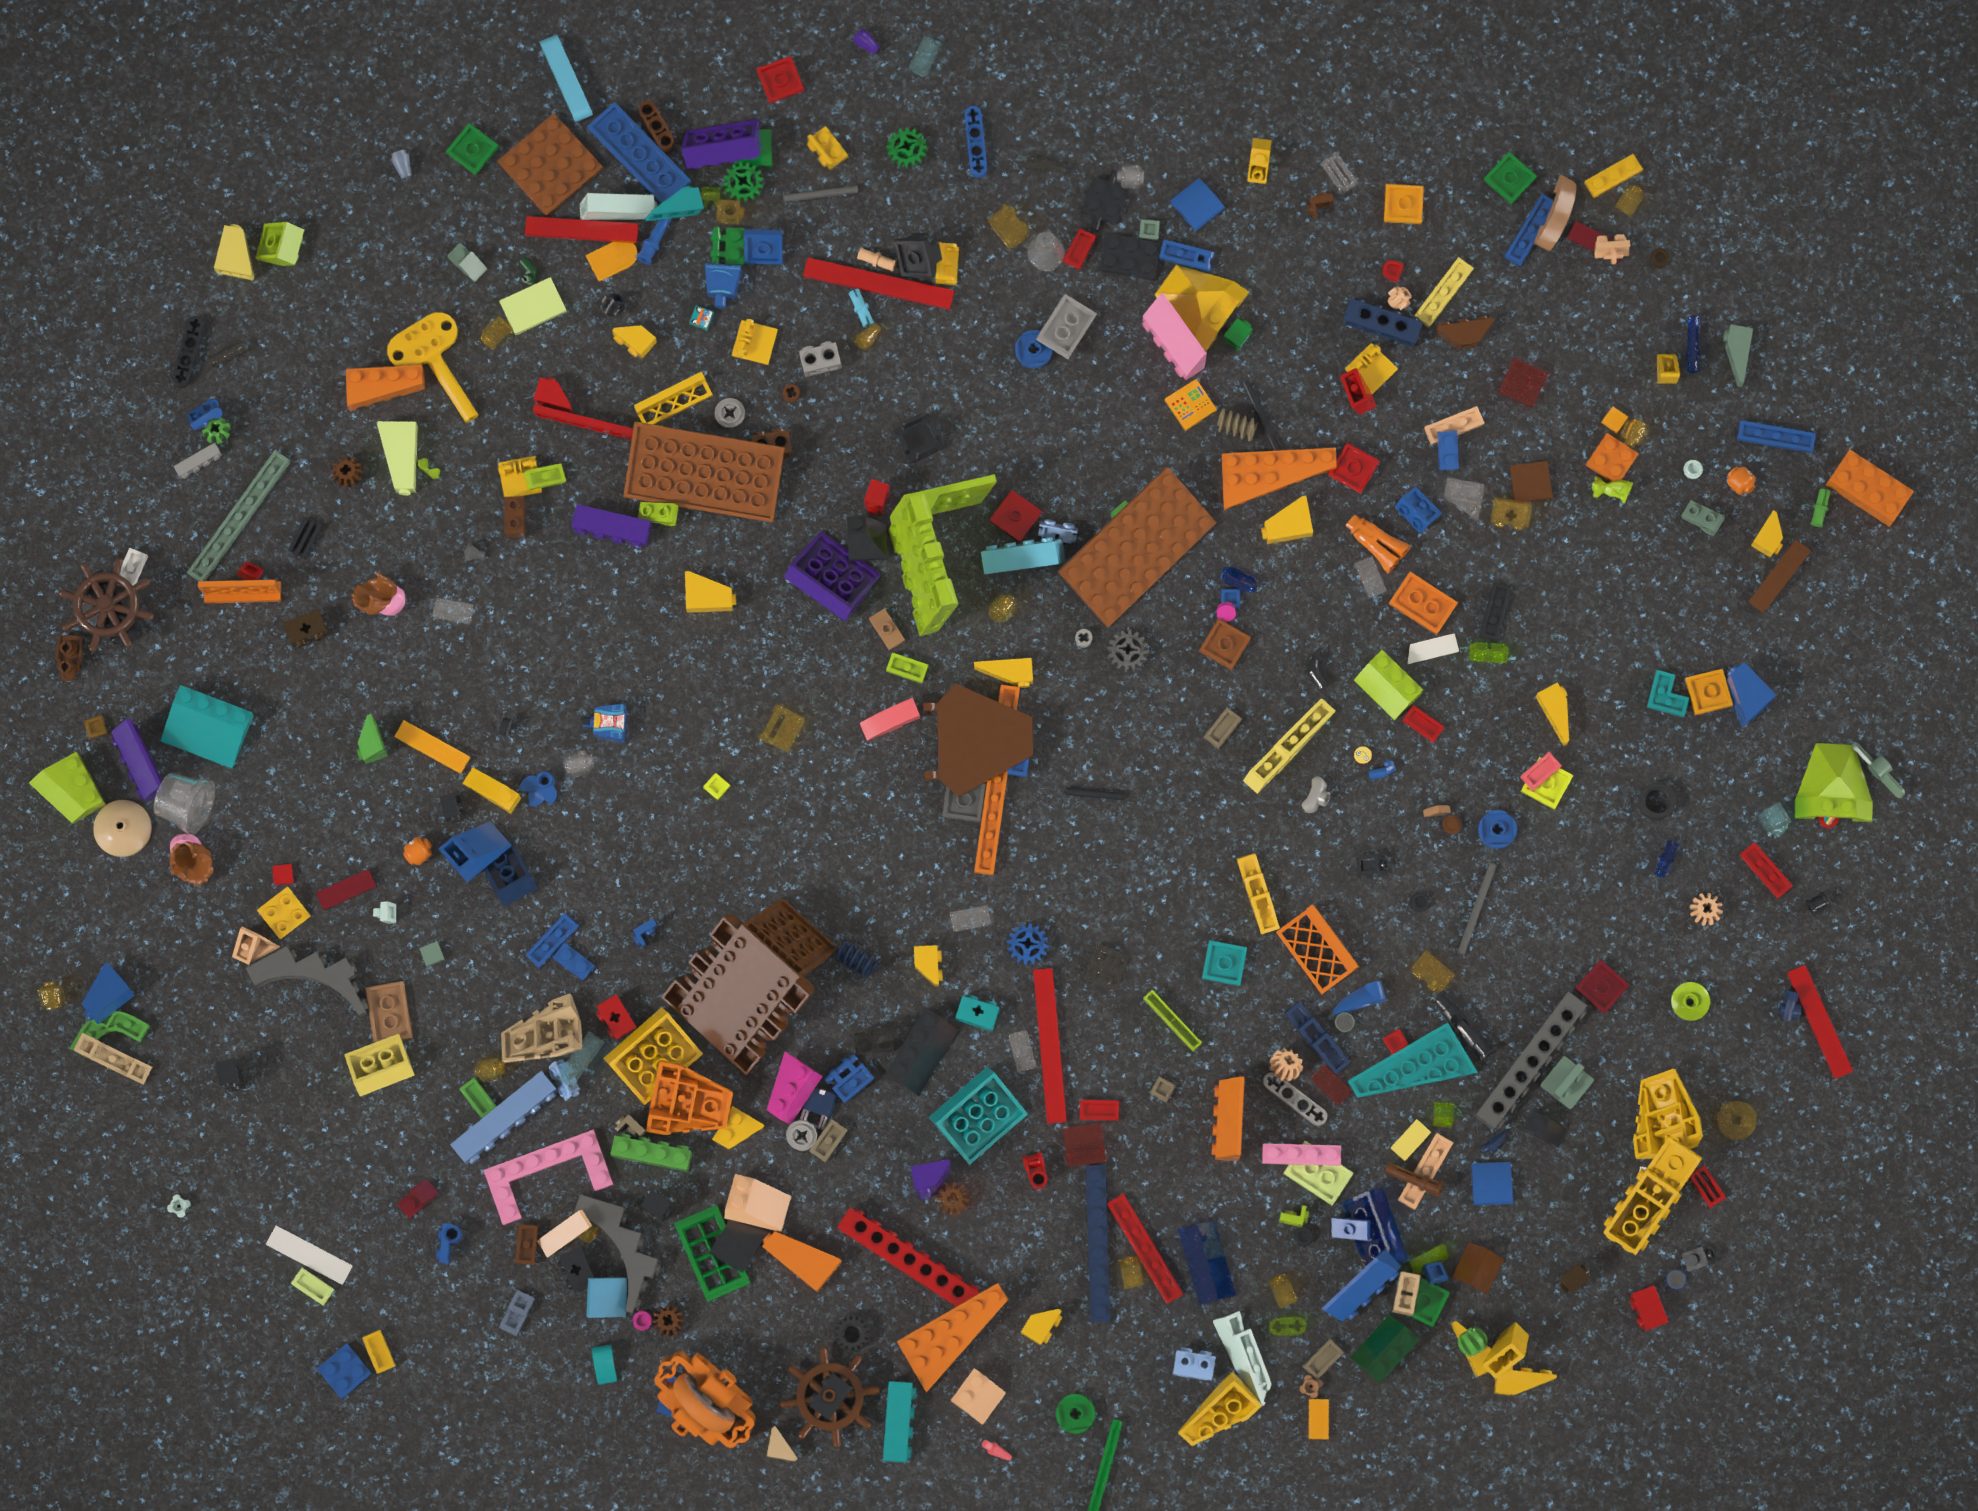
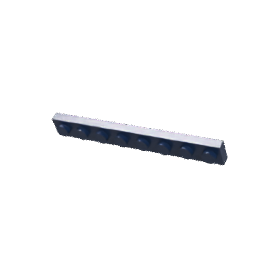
M1105 1165L1086 1166L1090 1323L1110 1322Z

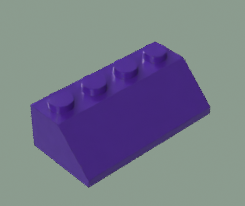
M758 119L685 131L682 153L686 167L697 169L705 165L715 166L723 162L733 163L742 159L751 160L760 157L762 147Z
M130 718L124 720L112 731L114 737L111 740L116 749L120 748L122 754L119 756L124 766L128 765L130 769L127 773L131 781H136L138 786L136 792L139 798H144L146 802H149L168 791L136 725Z
M949 1159L911 1166L916 1198L920 1197L921 1200L930 1199L932 1194L937 1193L951 1172Z

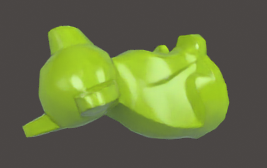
M1595 476V481L1592 483L1593 497L1598 498L1605 493L1610 497L1620 498L1622 503L1625 504L1633 482L1615 480L1605 483L1600 477Z

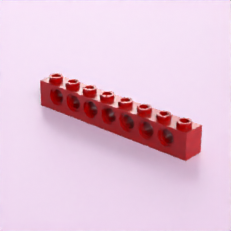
M849 1208L837 1226L838 1230L955 1307L979 1294L978 1287L972 1283L965 1284L962 1282L963 1278L955 1272L952 1274L945 1271L946 1266L938 1261L933 1263L929 1260L930 1256L923 1251L918 1253L912 1249L914 1245L905 1239L901 1242L896 1238L898 1236L890 1229L887 1231L880 1228L881 1223L873 1218L868 1220L864 1217L865 1213L858 1208L854 1210ZM863 1222L867 1225L864 1232L856 1231L855 1228L858 1223ZM875 1233L882 1234L883 1240L880 1243L872 1241V1236ZM891 1244L899 1246V1251L896 1254H891L888 1251V1247ZM909 1254L916 1258L915 1262L911 1265L904 1262V1258ZM924 1265L932 1268V1272L929 1275H923L920 1272ZM940 1276H945L948 1279V1283L945 1286H939L937 1279ZM956 1287H962L965 1292L963 1296L956 1297L953 1294V1290Z

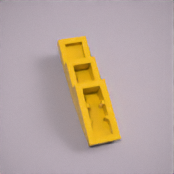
M1252 853L1236 858L1261 934L1280 929L1256 854Z

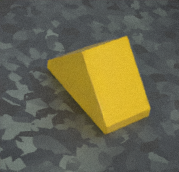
M1657 354V383L1676 384L1680 377L1677 355Z

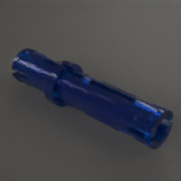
M1691 315L1687 317L1688 343L1685 355L1687 356V372L1697 373L1699 372V356L1701 355L1699 350L1700 317Z

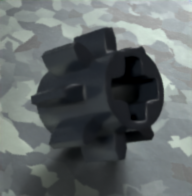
M610 293L609 296L605 295L601 301L603 303V311L609 316H617L618 313L622 314L625 309L623 306L625 304L624 299L617 293Z

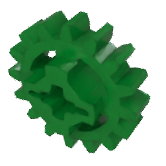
M906 127L905 132L901 128L899 129V134L893 132V139L888 138V143L891 145L886 146L887 150L890 151L888 152V157H893L892 163L898 162L899 168L903 164L905 169H908V165L915 168V162L921 164V158L926 157L924 152L927 151V146H924L926 139L921 140L922 133L916 135V129L909 132L908 127ZM900 140L899 145L894 148L897 141ZM904 146H907L910 150L907 151ZM919 149L918 154L914 157L915 151Z
M739 162L738 167L732 164L733 170L727 169L726 171L729 175L723 176V179L727 181L723 183V187H728L725 193H731L730 199L737 197L738 203L741 199H744V202L747 203V198L754 201L753 195L759 196L760 192L758 189H763V185L759 184L764 182L763 178L759 177L761 171L756 172V166L754 165L751 168L749 162L745 166H743L742 162ZM753 176L756 179L755 186L751 183V179L753 178ZM731 179L736 182L734 189L731 187ZM746 179L747 185L742 184L740 186L739 180L744 181ZM745 191H748V192H749V193H747V194H741V192H745Z

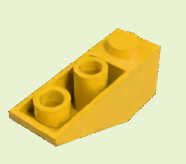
M1511 1367L1495 1379L1494 1394L1514 1396L1557 1378V1375H1553L1552 1371L1540 1370V1373L1532 1372L1533 1369L1521 1368V1371H1515Z

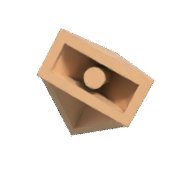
M241 927L232 957L250 965L280 946L249 929Z

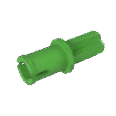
M1820 489L1817 503L1813 506L1815 510L1811 525L1823 527L1826 511L1829 510L1827 506L1831 494L1830 490Z

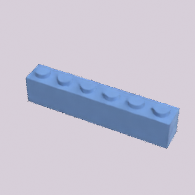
M540 1071L450 1145L466 1165L469 1162L473 1164L480 1158V1153L484 1150L487 1152L495 1146L494 1142L499 1138L504 1139L510 1134L509 1130L512 1127H518L524 1123L525 1117L528 1114H535L541 1108L539 1105L544 1101H551L556 1096L555 1092H557V1089L544 1073Z

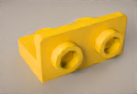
M826 126L813 136L811 134L807 136L809 149L812 152H817L820 156L818 160L824 167L827 166L831 170L848 158V154Z

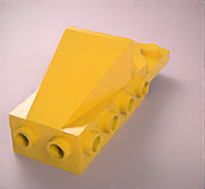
M1669 1136L1646 1170L1643 1168L1636 1176L1638 1179L1636 1184L1629 1186L1625 1192L1628 1195L1624 1201L1620 1199L1614 1208L1617 1211L1613 1217L1609 1215L1603 1224L1606 1226L1603 1232L1606 1237L1613 1242L1619 1243L1626 1251L1635 1255L1639 1250L1643 1251L1649 1243L1647 1238L1650 1234L1654 1235L1660 1227L1658 1225L1660 1219L1665 1220L1671 1211L1668 1209L1672 1203H1677L1681 1197L1679 1193L1702 1157Z

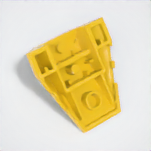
M1176 265L1155 293V296L1158 298L1162 293L1165 295L1206 352L1217 338L1219 330L1235 308L1240 306L1249 291L1234 281Z
M1671 1069L1641 1080L1638 1100L1640 1110L1639 1116H1636V1123L1638 1125L1637 1132L1633 1137L1636 1159H1654L1669 1136L1689 1149L1697 1147L1703 1137L1700 1117L1676 1070Z

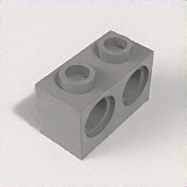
M824 342L821 346L814 348L813 346H807L802 348V351H799L805 377L842 369L836 342ZM831 352L834 354V357L826 359L824 355ZM808 357H814L816 361L812 364H808L806 362V359Z

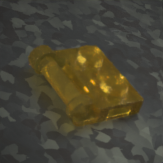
M775 704L774 712L763 733L759 734L758 739L789 753L806 719ZM782 714L785 718L775 737L772 738L770 734Z

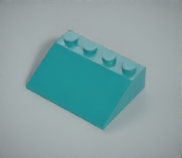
M180 685L173 701L161 742L232 769L254 715L250 711Z
M986 1067L930 1115L929 1119L970 1165L1028 1113L990 1068Z

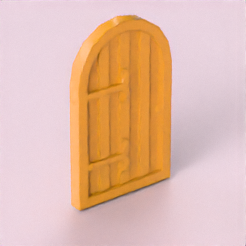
M612 242L587 254L586 258L598 281L601 282L631 267L637 260L636 255L638 252L633 243Z

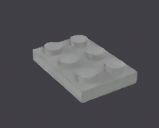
M1065 294L1036 340L1069 359L1097 313Z

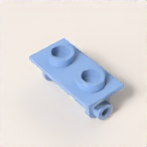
M1049 519L1040 522L1039 526L1043 527V529L1039 528L1038 536H1042L1041 538L1053 537L1055 539L1056 534H1059V538H1062L1065 543L1071 544L1076 542L1077 535H1073V533H1077L1078 528L1074 527V524L1063 523V525L1056 524V521Z
M563 1059L557 1062L554 1061L549 1066V1073L558 1085L560 1096L566 1102L571 1096L579 1095L580 1088L575 1078L567 1079L568 1076L572 1075L567 1062H564Z

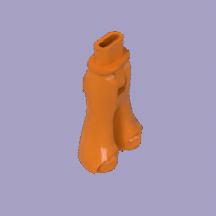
M1354 515L1346 524V527L1351 530V534L1377 558L1387 574L1396 567L1399 559L1401 560L1411 548L1406 542L1388 535L1375 524L1365 520V518L1360 519ZM1379 543H1382L1383 545H1385V546H1386L1389 550H1391L1394 554H1392L1391 552H1389L1387 549H1385V548H1384L1382 545H1380Z

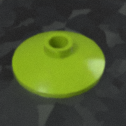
M1686 982L1674 990L1671 1005L1676 1015L1680 1018L1694 1021L1702 1018L1707 1013L1710 1007V997L1707 990L1700 984ZM1687 999H1691L1693 1001L1692 1006L1687 1005Z

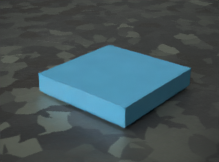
M588 1278L587 1317H626L627 1278Z

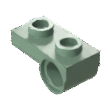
M1690 500L1681 515L1682 519L1699 526L1701 530L1712 536L1716 534L1724 521L1722 514Z

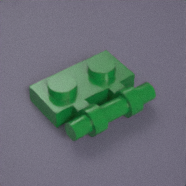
M720 227L713 228V234L711 235L713 249L710 253L712 264H720V259H725V265L744 266L745 228H726V235L720 234ZM720 242L726 243V251H720Z

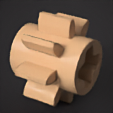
M1397 286L1388 292L1391 296L1388 299V303L1392 308L1402 310L1411 304L1409 301L1411 294L1406 288H1399Z

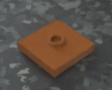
M1218 618L1199 652L1232 671L1251 637Z

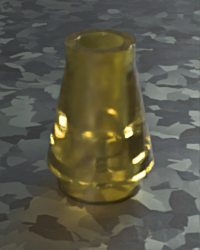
M873 323L857 334L854 341L860 349L865 351L867 348H871L882 330L879 325Z

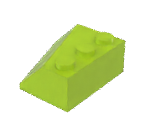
M77 752L42 770L29 782L72 824L106 806L87 767Z

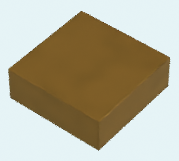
M102 715L84 720L90 740L108 734Z

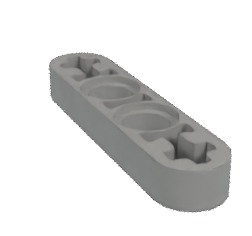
M1274 1072L1265 1075L1263 1085L1268 1091L1313 1125L1321 1126L1326 1122L1327 1113L1323 1108L1285 1079L1280 1081V1077L1274 1076ZM1268 1077L1271 1079L1275 1077V1082L1279 1086L1281 1082L1284 1083L1278 1093L1275 1091L1278 1087L1273 1084L1271 1086L1268 1085ZM1285 1088H1290L1293 1091V1096L1289 1099L1282 1096V1090ZM1300 1100L1307 1101L1308 1109L1300 1110L1297 1103ZM1312 1106L1315 1107V1109H1313V1112H1315L1316 1114H1319V1112H1321L1323 1114V1121L1318 1120L1316 1122L1314 1120L1315 1116L1312 1113H1310V1116L1306 1115L1310 1111Z

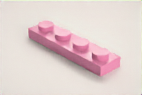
M1263 1144L1262 1164L1340 1166L1341 1146Z

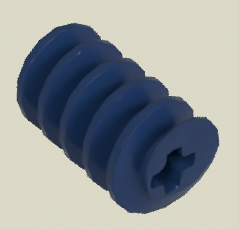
M847 939L839 949L835 960L839 961L843 958V966L849 963L848 969L852 970L855 968L854 973L856 975L862 972V979L867 976L869 977L880 961L877 960L875 963H872L873 956L866 959L867 952L859 954L861 948L858 947L854 950V943L847 945Z

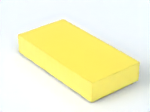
M1416 1119L1390 1149L1406 1161L1431 1132Z

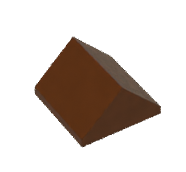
M1469 1242L1452 1278L1487 1295L1504 1259L1489 1249Z

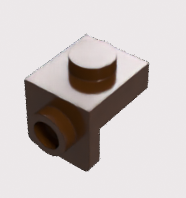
M1322 192L1316 194L1315 197H1310L1309 204H1306L1308 215H1312V220L1317 219L1316 209L1333 205L1332 193Z

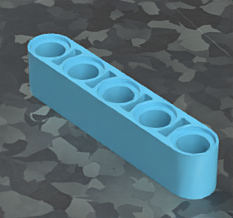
M557 34L539 41L575 122L592 116L590 106Z

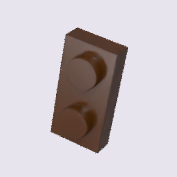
M518 1224L515 1264L535 1265L539 1226Z

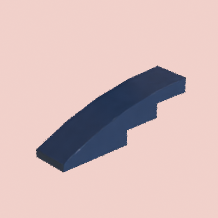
M1300 1001L1294 1003L1284 1012V1015L1335 1075L1350 1063L1328 1033L1322 1029Z

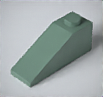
M1731 324L1729 329L1724 331L1723 341H1726L1725 349L1737 387H1742L1753 328Z

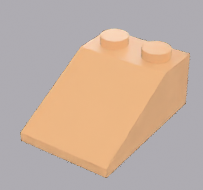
M735 1174L725 1208V1218L782 1232L791 1196L754 1178Z

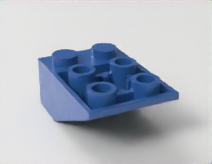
M487 822L453 836L438 849L468 883L512 845L491 822Z

